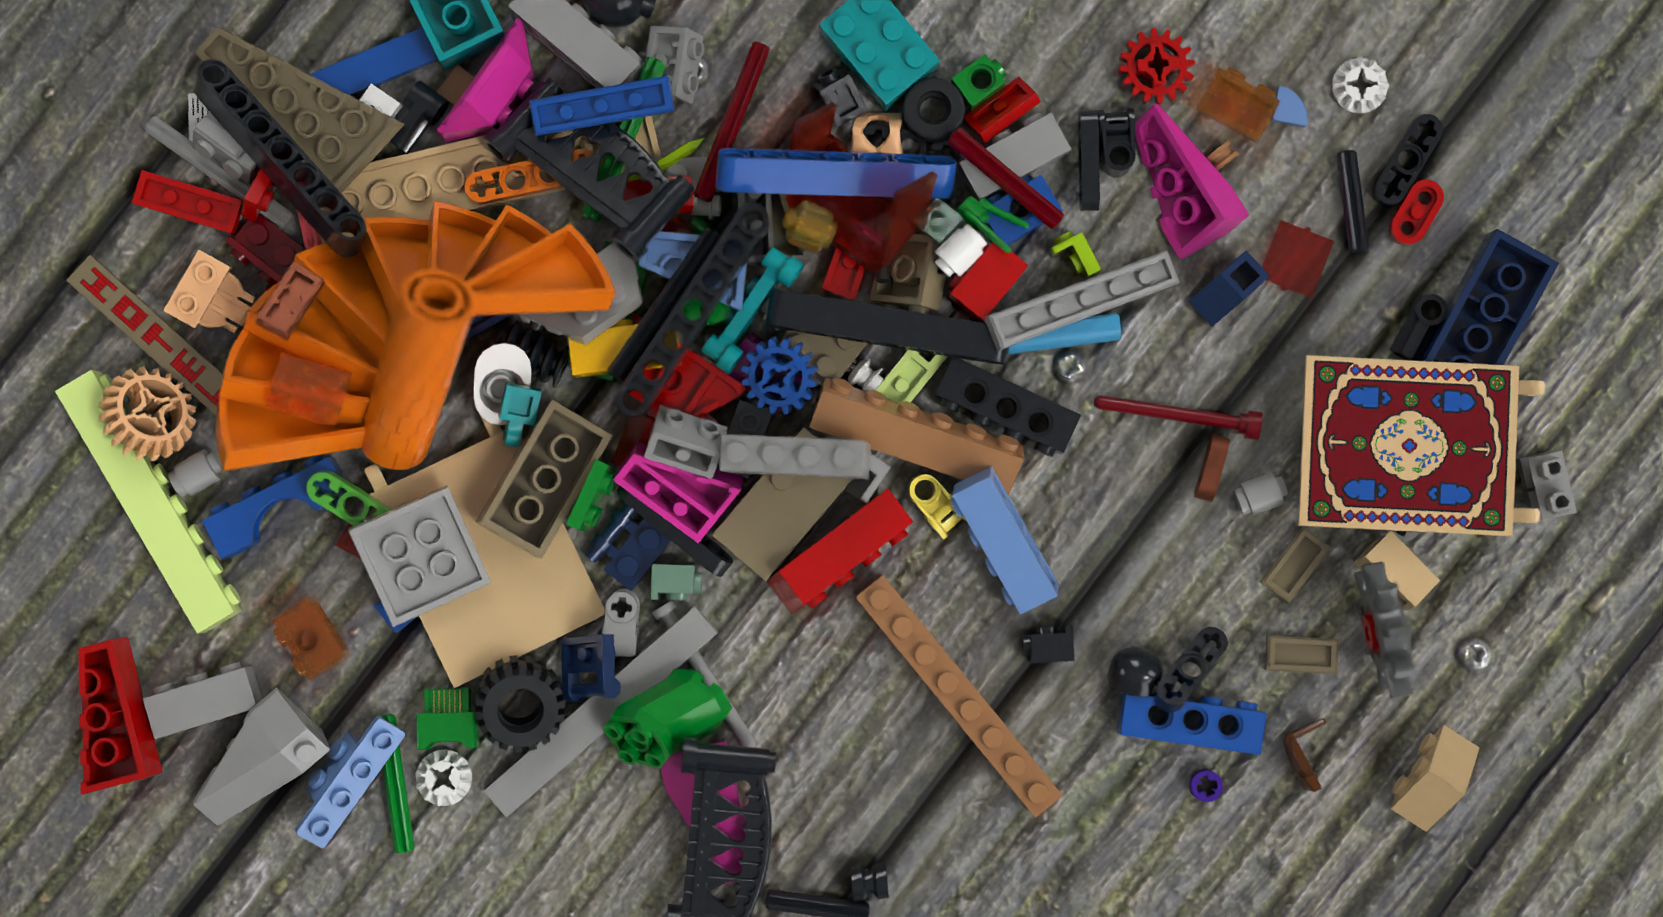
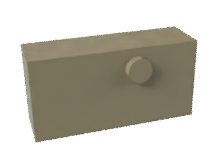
M554 400L545 401L536 417L534 426L531 425L475 522L534 557L542 558L581 492L595 460L600 459L613 435Z
M804 427L795 437L818 439ZM763 475L712 536L762 579L767 581L853 479Z

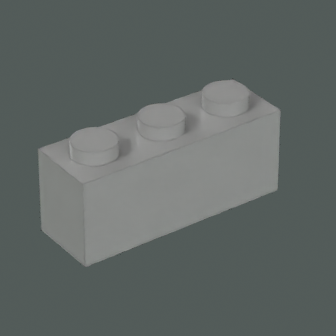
M1041 113L1029 117L1022 122L1024 128L1013 134L1010 129L992 138L994 144L986 148L1020 178L1040 171L1069 155L1072 150L1052 113L1044 117ZM961 155L963 161L959 163L958 170L971 194L978 202L983 197L988 199L1003 191L1000 186Z
M237 662L219 668L221 675L208 678L207 672L186 678L187 685L174 688L173 683H168L152 688L153 695L143 698L154 739L251 710L262 700L253 666L242 668L241 663Z

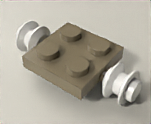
M769 299L761 309L764 313H766L762 319L763 321H765L767 317ZM788 331L779 342L781 344L784 338L790 337L792 347L802 342L804 345L801 352L804 355L810 352L814 354L808 362L810 365L819 366V369L811 374V377L819 380L818 386L822 387L825 378L831 380L835 378L841 379L845 372H851L848 376V382L852 385H859L863 391L876 390L884 380L879 375L883 370L882 368L874 371L869 367L870 358L860 361L856 366L857 361L855 359L868 343ZM778 353L782 358L793 359L786 354Z

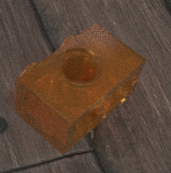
M307 597L272 620L276 626L273 632L277 640L283 647L289 646L295 656L292 659V663L302 677L307 675L309 680L316 679L352 656L315 597ZM307 630L314 632L317 637V644L312 650L305 648L302 644V635Z

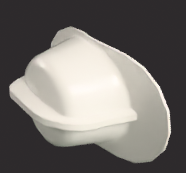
M500 343L492 345L482 352L476 362L474 372L475 408L482 418L492 424L506 425L507 420H502L498 417L506 382L531 387L530 360L522 349L513 344Z

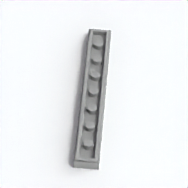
M696 606L693 607L615 676L621 686L620 694L616 698L604 699L601 696L589 698L559 725L560 730L556 735L550 733V741L547 744L543 745L540 741L537 744L536 750L525 754L485 789V794L507 818L604 733L603 728L618 705L665 680L674 668H679L719 632Z

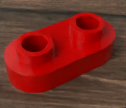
M1426 179L1418 181L1411 186L1389 223V234L1397 244L1410 246L1419 242L1424 237L1444 201V193L1438 183ZM1420 193L1428 196L1429 201L1427 205L1419 202L1418 195ZM1402 223H1408L1411 226V233L1409 235L1401 231Z

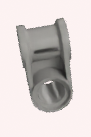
M627 588L615 591L607 600L602 634H614L616 656L636 658L639 643L640 599L634 591H630ZM621 597L626 598V604L632 605V608H629L625 614H621L620 608L614 605V603L620 601Z

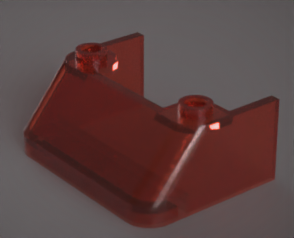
M831 102L794 121L788 150L848 152L845 144L831 134L837 105ZM931 171L897 190L892 202L885 197L786 194V201L793 217L868 271L877 272L891 263L925 220L937 174Z

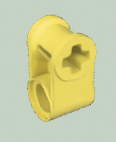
M922 474L911 479L907 488L908 496L922 512L929 525L944 540L947 538L949 530L962 519L966 521L965 517L960 518L956 514L951 504L953 496L944 489L936 478ZM921 480H927L933 486V494L927 500H920L915 494V486ZM951 511H953V513L949 517H947L943 522H941V520L944 517H946Z

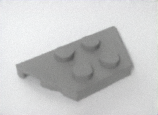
M614 242L597 254L607 270L616 291L609 310L518 313L523 322L529 323V321H533L545 326L549 332L557 335H567L570 340L586 345L643 304L635 261L626 256Z

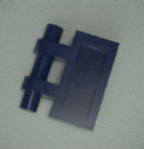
M625 503L620 510L616 509L610 516L612 520L600 535L597 533L591 540L593 545L585 553V556L596 563L602 554L606 553L612 560L604 570L627 589L633 591L652 567V564L656 562L671 543V540L645 518L639 525L631 520L636 511ZM625 528L631 533V536L620 549H617L611 543L621 530Z

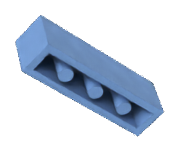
M991 466L955 484L952 494L953 498H951L953 509L960 518L964 516L970 526L968 528L969 536L976 547L981 546L987 556L985 563L993 577L998 575L1003 583L1002 593L1010 606L1015 605L1021 615L1058 597L1059 583L993 467Z

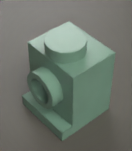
M652 564L651 600H660V593H666V600H687V594H702V573L696 572V565Z

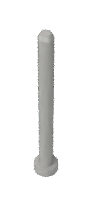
M673 600L652 612L656 620L661 618L668 629L679 621L673 612V609L676 608ZM697 651L688 661L694 671H698L705 676L701 682L709 687L713 682L720 686L705 660ZM729 700L732 709L725 720L742 746L755 747L756 741Z

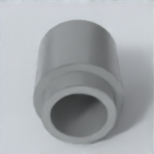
M203 449L174 465V470L168 473V478L179 496L184 497L187 494L193 496L221 480L220 472L223 471L220 459L214 452L209 454Z
M1272 472L1240 483V488L1233 490L1243 516L1250 513L1252 516L1284 505L1283 497L1288 495L1283 478L1281 476L1275 478Z

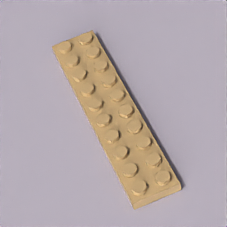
M652 116L644 117L635 140L657 162L662 156ZM574 130L548 134L546 142L570 135ZM483 135L370 162L342 192V195L363 218L406 217L429 220L434 201L471 211H478L566 190V188L485 205L474 203L465 192V182L470 174L480 170L528 160L518 152L509 163L501 161L485 146L482 138L485 136ZM580 136L575 141L574 150L588 149L597 154L600 146L598 144H590V139L587 136ZM624 164V166H623L622 171H621L620 174H622V173L625 172V170H626V165H625V164ZM541 170L540 177L543 181L547 183L556 181ZM519 171L511 172L506 178L507 187L512 190L521 189L525 184V175ZM499 174L494 175L497 183L486 184L483 179L477 180L478 185L472 188V192H477L480 197L486 196V189L496 187L498 194L503 193L504 191L499 183ZM320 207L324 211H332L327 207ZM348 232L342 233L347 237H355L353 234Z

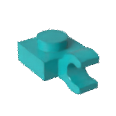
M505 383L498 414L499 419L507 420L502 440L505 441L504 445L519 447L523 425L534 426L542 394L541 389Z

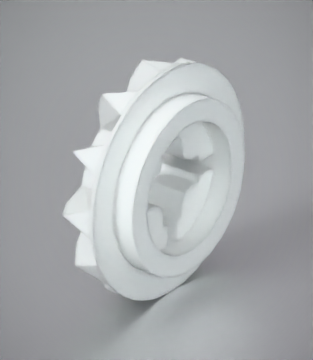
M1363 57L1347 60L1335 72L1332 81L1335 99L1344 109L1353 113H1367L1376 109L1385 100L1389 87L1386 70L1381 69L1375 60H1368ZM1360 71L1364 82L1374 84L1364 90L1362 99L1357 87L1347 85L1358 80Z
M442 749L428 754L421 760L415 772L416 788L420 791L424 800L437 806H448L459 802L466 796L472 783V771L468 762L462 755L452 750ZM453 766L454 768L451 771L449 780L455 789L446 784L434 789L433 787L436 785L435 782L438 777L432 768L443 772Z

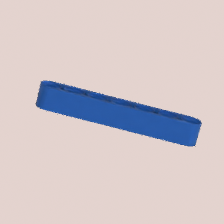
M724 148L718 152L715 187L722 191L740 193L942 199L953 196L957 161L954 158L942 155Z

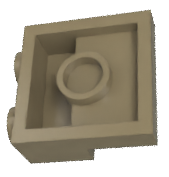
M888 233L890 282L877 283L875 270L869 301L882 304L883 307L900 310L908 308V311L929 314L930 310L939 311L946 276L937 274L938 266L935 264V261L939 257L935 254V251L943 244L944 239L935 235Z

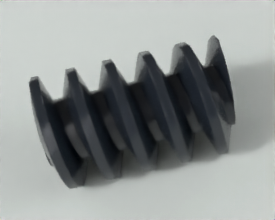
M518 320L510 327H504L495 344L508 343L522 349L530 360L531 377H534L541 370L540 381L547 383L553 377L552 385L555 388L568 365L569 346L567 345L560 352L556 351L558 342L556 339L548 346L544 345V333H541L535 340L532 339L533 328L530 326L523 333H520V321Z

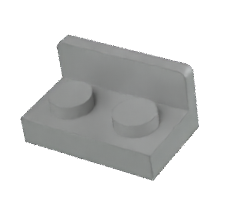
M651 26L646 58L654 57L665 64L662 76H669L673 99L692 104L694 94L698 89L697 75L699 62L704 52L703 36L687 27Z

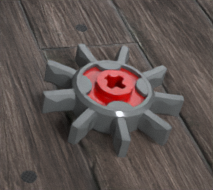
M1383 561L1361 565L1362 571L1355 572L1354 574L1362 597L1360 604H1356V611L1361 616L1362 629L1366 641V655L1371 656L1377 667L1378 686L1380 690L1388 688L1390 698L1412 694L1409 676L1416 675V668L1411 660V629L1398 598L1397 583L1388 584Z

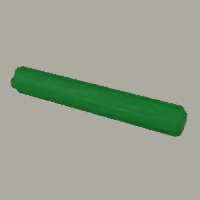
M394 714L380 716L397 727ZM399 744L382 767L394 851L397 854H403L414 850V841Z

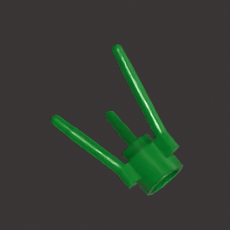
M972 196L968 197L954 214V218L961 223L959 228L962 229L968 224L977 233L982 231L1005 253H1010L1011 248L986 225L991 218L987 212L1024 229L1029 227L1028 222L992 205L984 197L979 202Z

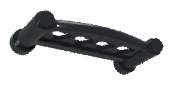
M548 78L545 82L542 81L497 130L492 128L482 138L483 143L497 158L505 163H509L519 152L619 228L612 237L614 244L630 259L639 262L648 252L646 246L691 198L694 187L681 175L671 180L667 178L651 155L633 137L614 123L576 129L570 135L546 142L547 135L535 136L529 101L562 95L564 93L562 88L552 79ZM587 136L590 139V144H598L600 146L597 154L572 161L575 141L578 137ZM612 155L616 158V163L626 165L624 173L598 181L601 160L605 156ZM639 175L642 177L643 183H650L653 186L650 193L624 201L627 180L630 176Z
M684 737L681 773L695 774L683 901L682 905L668 904L667 917H752V911L761 892L770 857L772 816L766 775L768 773H775L776 752H771L768 748L698 743V738ZM739 781H746L750 784V789L745 793L749 802L744 807H738L721 795L719 791ZM737 814H742L747 819L746 823L742 826L745 837L741 840L732 839L715 825ZM732 848H740L743 851V856L739 859L742 869L738 873H730L712 860V858ZM729 881H736L740 885L739 890L735 893L739 901L735 906H727L710 894L709 891Z

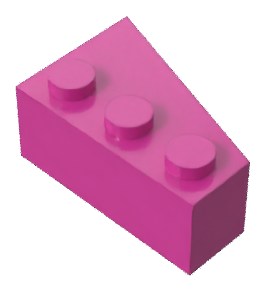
M638 442L618 467L613 481L699 543L741 491L744 478L716 468L712 479L644 458L647 444Z

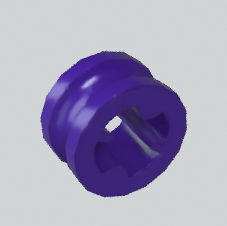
M1202 769L1191 776L1189 789L1192 795L1200 801L1212 802L1221 795L1223 784L1221 778L1215 772ZM1203 776L1215 782V788L1210 787L1212 793L1208 795L1202 790H1197V783H1202L1199 779Z

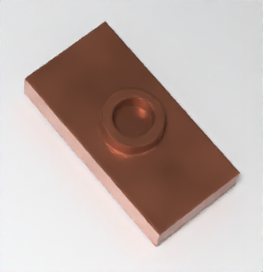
M293 262L256 317L255 324L288 341L325 285V279Z

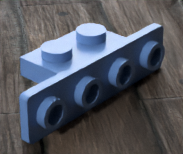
M377 716L360 739L346 731L344 736L332 745L329 756L321 768H317L309 778L306 790L314 800V803L295 828L297 835L320 848H325L405 737L403 730Z

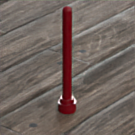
M1101 395L1095 397L1093 401L1094 406L1101 410L1237 430V434H1244V438L1258 440L1260 437L1263 420L1262 412L1249 410L1247 414L1240 413V416Z

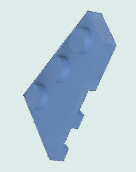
M660 231L646 246L648 252L640 259L639 266L669 280L700 235ZM731 242L725 246L723 254L730 260H736L743 254V247L739 243ZM747 263L720 302L742 312ZM711 272L705 276L704 286L710 290H716L722 286L724 278L720 273Z

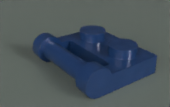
M598 634L561 639L562 691L565 700L568 702H578L584 697L595 696L613 699L620 694L621 686L615 678L614 659L616 650L614 647V634ZM597 672V682H580L579 673Z

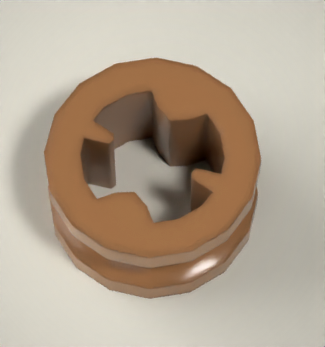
M1229 141L1206 157L1217 171L1239 155L1237 151L1234 152L1230 149L1231 143Z

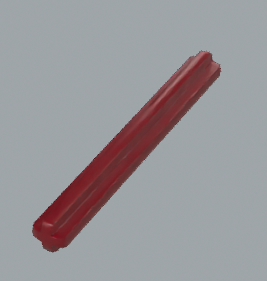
M757 41L751 44L695 188L694 197L698 200L709 203L713 199L716 191L718 152L720 149L733 147L769 54V47L766 44Z

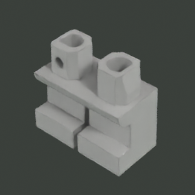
M1547 451L1516 458L1523 489L1535 488V490L1524 492L1527 507L1540 511L1539 521L1577 513L1562 451Z

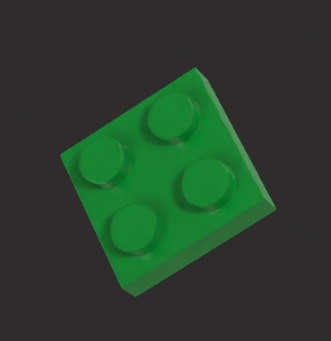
M595 460L566 525L585 532L588 531L589 527H596L603 512V509L599 507L604 495L610 496L616 485V482L613 481L615 476L613 474L616 468Z

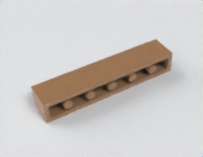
M840 378L833 380L824 379L811 414L809 428L844 440L866 441L871 444V449L962 480L992 466L1008 495L1024 460V446L1010 436L1001 435L998 437L986 433L985 429L978 425H963L954 422L948 415L938 412L931 414L922 411L911 402L901 401L898 403L887 399L881 392L875 390L863 391L854 388L850 382Z

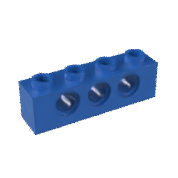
M1153 690L1146 697L1130 696L1122 693L1117 733L1120 735L1261 755L1267 713L1257 710L1258 704L1237 701L1236 707L1222 705L1223 699L1202 696L1201 702L1188 700L1184 707L1177 712L1165 711L1164 720L1158 724H1152L1149 721L1148 712L1152 706L1157 705L1154 695H1152ZM1167 692L1166 697L1171 699L1177 696L1178 692ZM1194 709L1200 715V722L1195 728L1187 729L1183 723V717L1187 711ZM1231 715L1234 718L1235 726L1230 733L1222 734L1218 728V722L1222 716Z

